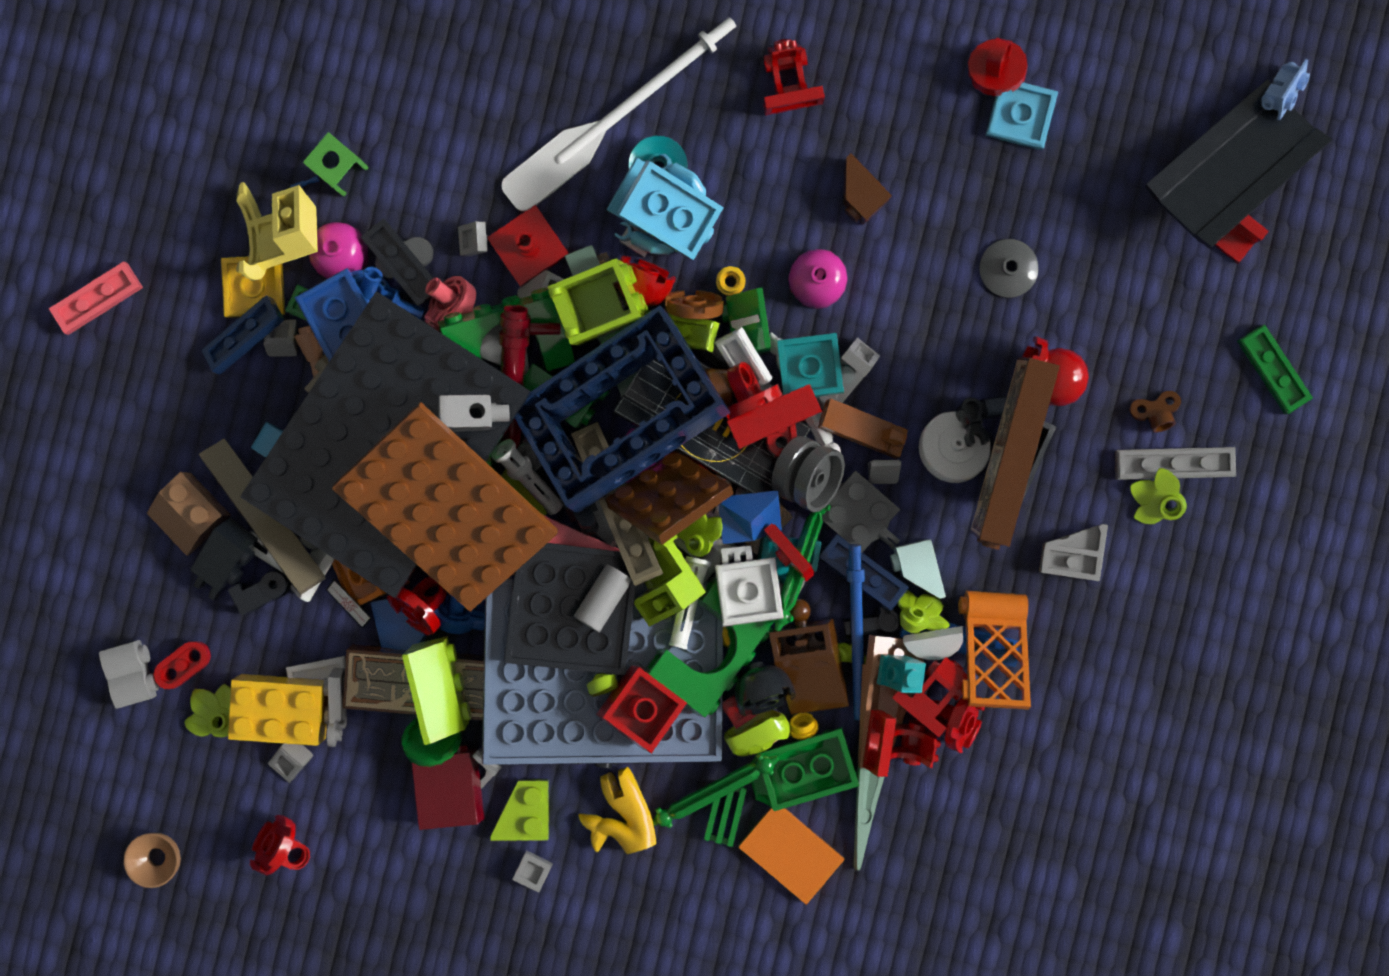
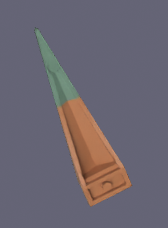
M869 635L866 664H862L857 774L859 786L857 787L853 863L854 869L858 871L862 866L873 816L884 777H877L862 767L871 710H883L896 718V724H902L906 709L892 699L897 690L877 684L881 654L906 655L923 662L922 658L916 657L907 650L903 643V638ZM913 693L906 694L911 698ZM897 736L893 738L892 747L895 745Z

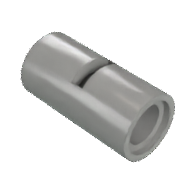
M606 564L573 617L600 633L632 582V579L616 568Z

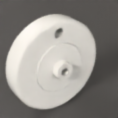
M954 411L942 413L926 425L919 439V454L924 466L932 475L946 482L962 483L973 479L986 467L991 455V442L989 441L986 445H981L979 437L974 435L975 444L968 448L964 440V436L967 433L966 429L958 421Z

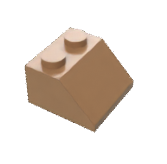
M180 472L158 493L147 512L150 518L187 556L211 535L214 528L231 516L192 473Z

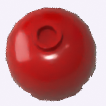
M622 256L620 261L630 265L637 280V282L633 283L635 292L643 295L649 307L661 304L671 292L676 277L667 278L669 275L667 270L645 260L639 259L638 264L630 262L631 256ZM619 281L615 282L618 292L625 297Z

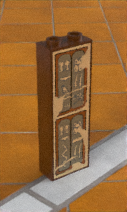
M1018 357L970 530V533L977 537L976 541L982 543L981 545L997 550L1000 549L1001 545L1010 547L1060 365L1026 357Z
M352 644L346 650L343 708L417 715L402 655L407 650ZM457 653V661L454 662L456 673H461L463 677L464 690L461 691L463 701L469 703L471 719L483 720L484 655Z

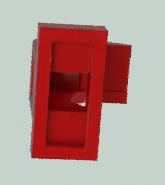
M791 38L774 41V47L767 48L768 55L763 56L766 73H772L776 95L764 97L763 107L765 116L822 105L825 98L823 85L808 88L805 82L802 66L808 65L805 48H802L796 40H791ZM795 69L798 84L782 87L779 71Z
M947 657L940 663L935 660L925 671L924 674L928 678L923 683L922 693H915L910 698L906 693L897 691L892 696V699L938 737L947 728L935 718L952 698L957 701L962 696V681L968 679L964 668L958 662L949 660ZM935 679L949 690L938 704L924 694Z
M871 710L862 767L877 777H888L890 760L893 758H903V762L909 765L917 766L922 763L932 768L933 762H938V755L935 754L937 748H940L941 741L937 740L933 732L919 720H910L909 724H896V718L883 710ZM897 735H903L901 746L892 747L893 738Z

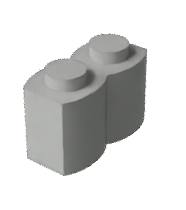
M140 640L99 652L102 669L108 680L110 696L116 709L157 696L156 691L159 689V685L154 679V673L151 674L148 668L150 653L147 646L142 645Z

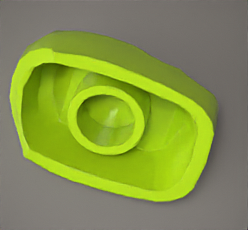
M771 710L757 715L738 729H735L734 726L725 732L724 739L734 755L749 756L768 750L773 746V743L780 739H788L790 724L784 714Z

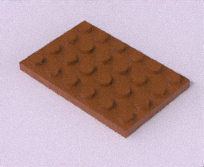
M422 402L413 408L340 477L332 487L340 497L470 612L558 533V529Z

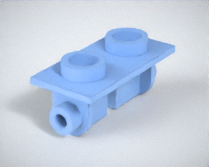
M1305 59L1301 67L1297 66L1294 62L1283 64L1274 78L1273 84H1270L1261 99L1264 109L1279 111L1277 120H1281L1286 110L1291 111L1293 109L1298 91H1303L1307 86L1310 73H1306L1307 59Z

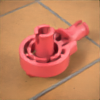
M461 276L450 277L443 283L438 278L431 279L425 288V292L432 297L429 302V310L423 317L425 319L424 322L441 333L438 321L444 320L443 317L454 312H461V315L473 312L477 296L475 287Z

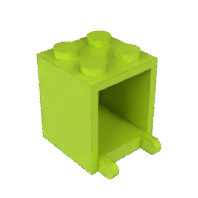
M616 258L547 286L550 298L553 299L565 329L566 338L569 339L571 345H583L630 326L645 316L644 312L648 310L643 295L635 292L633 283L637 282L630 265ZM618 281L629 306V309L625 311L613 283Z

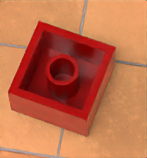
M631 665L619 681L618 688L612 691L596 715L642 750L652 754L687 702L640 667Z

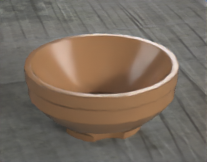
M156 832L143 834L134 839L127 847L124 855L125 870L130 879L137 885L145 888L160 887L169 882L177 873L181 860L180 851L177 844L167 835ZM158 848L165 853V861L162 865H156L150 860L152 849Z

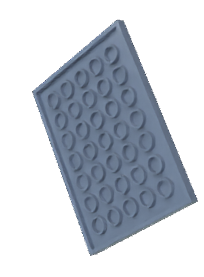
M513 579L505 580L485 598L482 721L483 765L722 761V695L719 698L721 702L717 710L712 715H707L706 718L697 716L685 706L651 754L642 750L596 715L612 693L611 691L595 697L589 695L586 685L592 681L595 675L600 673L504 663L503 657ZM645 583L636 586L634 600L649 590ZM697 604L687 649L668 645L676 614L649 627L634 605L626 672L631 665L638 666L644 670L659 649L668 650L697 672H706L716 668L723 661V623L700 604ZM687 606L685 609L682 626L680 630L681 632L684 628L689 606ZM614 674L619 683L624 675Z

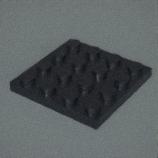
M547 543L514 572L503 662L625 675L636 590L633 582L630 583L600 633L573 617L606 564L631 578L621 553L618 551Z

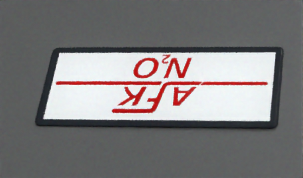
M333 579L326 588V591L364 628L372 618Z

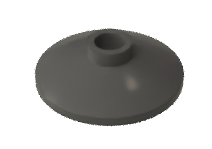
M1015 239L1000 240L989 246L983 253L979 265L980 277L985 287L993 294L1004 298L1017 297L1026 293L1034 285L1038 276V261L1032 249L1025 243ZM1007 262L1015 264L1016 269L1014 272L1006 269Z

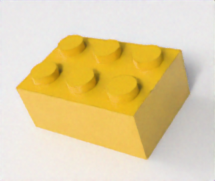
M240 674L231 680L228 739L318 746L326 739L327 724L324 722L325 707L328 706V696H324V680Z

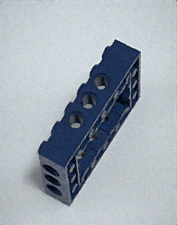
M659 305L531 391V394L516 415L515 420L566 507L579 513L730 414V411L671 317ZM655 359H658L673 378L671 381L673 385L681 392L689 405L686 406L681 401H673L667 404L664 411L647 422L643 420L639 423L640 427L621 439L619 437L613 440L614 444L596 456L592 454L582 462L560 423Z

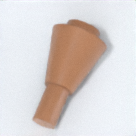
M310 326L298 328L299 334L294 335V338L305 358L310 362L313 377H315L319 372L315 369V365L323 357V350Z

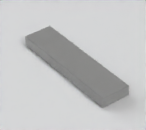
M1235 447L1115 450V480L1154 479L1159 468L1171 471L1177 478L1236 477Z

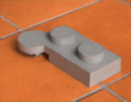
M333 668L328 678L324 679L323 692L324 696H328L329 706L325 707L324 722L328 724L327 744L329 747H335L337 741L342 740V729H345L347 725V709L343 708L345 668Z

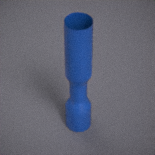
M315 176L309 180L292 184L290 188L300 185L302 188L307 184L316 183L320 180L318 176Z

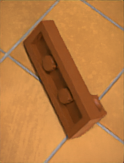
M831 398L825 401L817 427L895 459L900 458L908 430Z

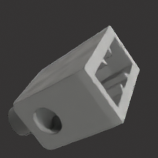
M490 395L439 396L438 399L439 419L453 432L490 430L492 422H507L510 420L509 403H491ZM474 408L480 409L482 417L473 418L469 410Z

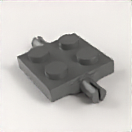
M855 470L845 482L840 484L836 495L828 504L831 506V509L822 515V520L848 543L861 545L862 553L871 542L878 538L893 549L896 545L887 537L896 544L899 543L900 539L887 528L892 518L900 511V508Z

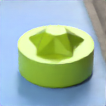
M600 673L595 675L586 686L589 695L595 697L615 690L619 684L614 674Z

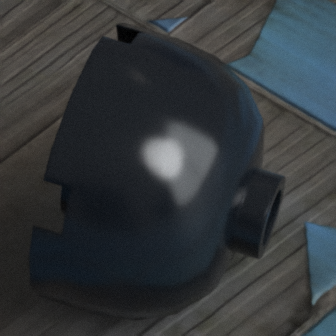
M756 662L747 666V672L740 676L734 691L735 702L739 714L742 716H746L745 710H751L752 715H757L785 705L784 698L790 696L792 701L797 695L789 675L780 667L774 665L764 666L763 662Z

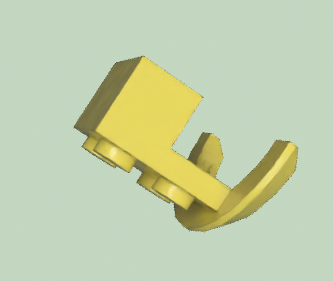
M244 182L239 184L237 203L246 221L250 252L248 263L244 260L238 262L236 267L237 273L252 281L260 280L267 268L318 252L316 206L300 185L273 193L272 214L261 217L249 188Z

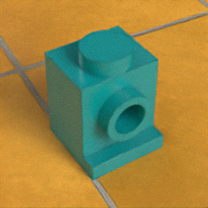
M881 654L877 684L888 686L901 693H922L926 663L906 655Z

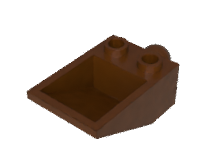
M797 599L795 606L789 611L791 616L794 617L793 622L795 624L783 626L779 632L775 631L774 628L769 633L775 665L789 675L797 694L792 701L790 696L786 697L790 713L792 715L848 707L850 704L834 619L807 622L811 612L810 606L805 600ZM817 631H823L824 640L817 637ZM795 635L798 640L795 644L789 642L788 636Z

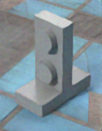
M856 338L840 358L844 394L816 397L821 409L824 408L825 401L830 398L843 403L880 357L859 338Z

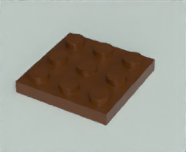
M675 450L648 470L643 471L632 481L617 489L616 492L605 498V501L610 510L663 545L733 495L731 484Z

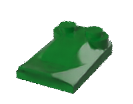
M842 727L827 729L810 738L800 739L757 753L750 763L756 764L758 760L756 757L759 754L769 757L778 756L779 761L774 765L773 775L769 776L768 774L761 773L756 780L751 782L756 800L767 804L773 811L859 786Z

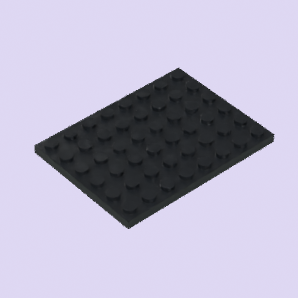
M376 291L240 497L390 596L397 598L418 565L332 489L334 483L420 402L439 418V396L490 395L491 403H509V421L492 422L490 430L454 432L486 462L531 394V391ZM474 408L469 410L473 418L482 417L480 409Z

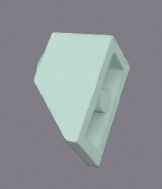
M931 539L893 548L894 554L890 555L894 572L899 571L902 578L939 599L946 597Z

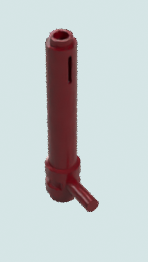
M507 305L500 315V325L503 327V330L499 332V344L502 346L500 372L524 387L526 347L529 346L530 335H560L561 325L560 323H531L528 308L521 305ZM515 418L497 445L507 439H511L515 442L516 449L518 448L521 440V428Z

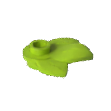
M1159 468L1155 474L1154 481L1139 480L1130 486L1133 497L1141 505L1136 510L1134 518L1141 523L1156 524L1162 519L1176 520L1186 511V500L1179 493L1180 482L1167 469ZM1170 500L1176 502V506L1172 509L1165 507L1166 503Z
M705 514L678 533L677 536L685 542V546L690 554L696 557H703L710 552L713 542L721 537L722 519L717 516L707 518Z
M907 590L897 603L902 610L900 612V625L910 633L917 634L924 629L931 631L947 629L950 625L943 617L939 616L943 609L942 602L931 594H922L917 597Z
M223 684L215 694L205 689L193 690L190 705L194 714L184 722L186 728L191 733L200 737L210 734L220 738L228 736L230 687ZM221 717L223 720V724L219 728L218 722Z

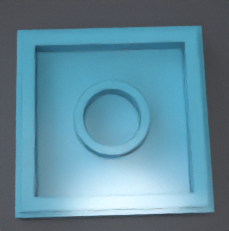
M1022 83L1014 92L1010 90L1002 92L1001 96H995L985 136L1042 151L1058 91Z

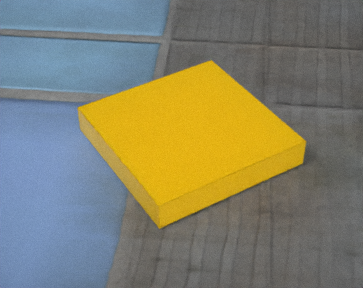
M249 256L221 258L224 317H241L266 295L274 299L281 314L285 315L283 263L267 268L260 280L252 281L236 272L238 262L244 260L248 263Z

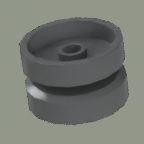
M797 436L784 447L776 461L772 473L773 491H778L780 498L789 502H795L808 511L819 512L827 507L840 487L844 475V457L839 451L831 447L821 446L817 441L805 436Z

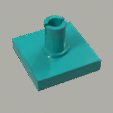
M837 333L777 340L784 395L810 384L815 397L844 394Z

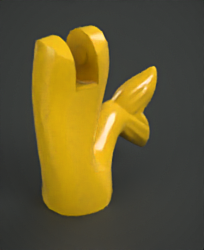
M629 767L618 770L621 791L612 772H608L600 777L605 799L626 820L627 824L612 818L578 814L582 825L591 831V844L595 852H599L608 836L613 837L626 854L635 853L656 845L655 829L650 811Z

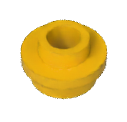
M733 266L723 268L716 278L717 288L726 296L740 293L745 287L743 272ZM734 277L736 279L735 286H727L725 284L726 278Z
M798 713L790 720V735L796 739L810 738L819 729L817 720L809 713Z

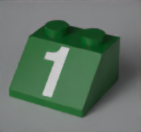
M756 288L727 296L722 320L723 323L729 322L730 333L742 327L758 355L768 354L771 349L763 288Z

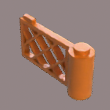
M966 591L964 596H960L958 603L959 614H963L964 620H966L968 680L962 681L963 700H968V706L1029 710L1031 700L1026 622L1028 616L1027 595ZM974 627L985 628L992 637L982 644L974 636ZM1006 629L1019 630V641L1014 646L1001 635ZM995 639L1008 650L1000 659L986 648ZM974 645L978 648L976 652L974 650ZM981 652L993 663L985 673L975 664V657ZM1010 654L1020 662L1021 669L1015 675L1002 663ZM996 667L1009 678L1001 688L988 677ZM982 680L995 692L990 698H976V686ZM1013 682L1022 691V700H1011L1003 690Z

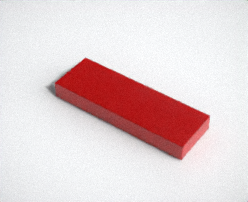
M810 384L730 419L727 421V424L738 449H741L821 413L822 410Z

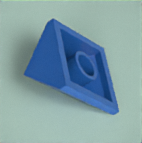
M778 491L732 495L718 505L719 516L722 519L723 544L754 541L766 537L764 529L771 523L775 524L782 531Z

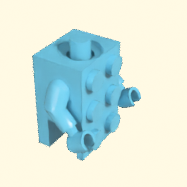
M666 154L659 155L664 160H667V165L664 168H660L651 161L646 160L644 162L636 157L606 209L626 221L620 224L628 227L627 235L620 236L615 233V236L624 242L631 240L632 245L650 254L670 255L675 251L694 260L703 243H707L714 232L712 227L724 207L706 197V189L694 172L678 163L673 164ZM632 226H634L635 228L639 229L640 231L634 232V229H633Z

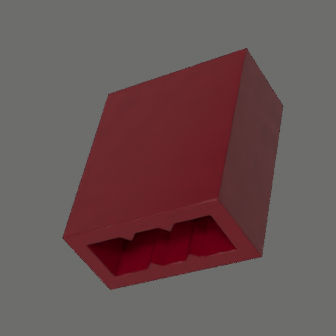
M461 744L457 752L450 759L442 764L431 767L418 766L412 763L419 830L478 825L484 820L479 764L472 756L477 751V748L468 749L467 744Z

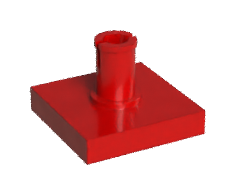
M536 205L487 237L520 287L563 260L565 255L569 254Z

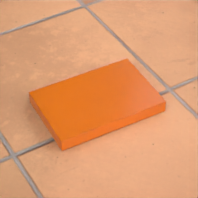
M770 807L738 845L743 852L806 905L845 860L842 855L786 808L773 811Z

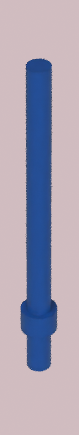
M851 544L849 545V568L846 569L847 582H850L854 720H860L862 664H864L862 582L865 581V571L861 567V545Z

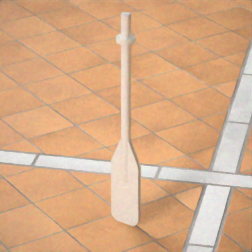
M728 17L710 33L706 34L702 30L698 34L700 41L600 121L563 130L503 179L502 190L505 195L522 212L541 203L590 163L606 131L706 50L710 53L717 50L715 43L736 27L735 22Z

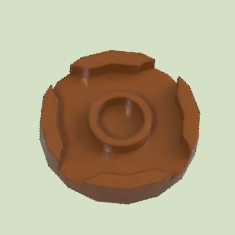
M685 290L669 293L665 298V311L677 317L709 320L723 314L724 300L722 301L720 295L712 292L696 290L695 295L685 296Z

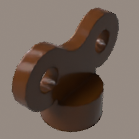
M1165 391L1155 401L1137 399L1131 404L1130 414L1138 421L1148 419L1154 433L1163 432L1176 424L1171 412L1178 410L1181 398L1174 391ZM1171 399L1174 403L1172 405H1169L1165 402V400ZM1143 407L1145 409V412L1140 413L1138 412L1137 408Z

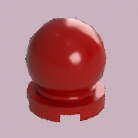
M1034 336V347L1027 346L1022 357L1060 365L1049 405L1065 406L1077 401L1087 388L1089 374L1086 363L1080 355L1072 350L1064 348L1048 350V340Z

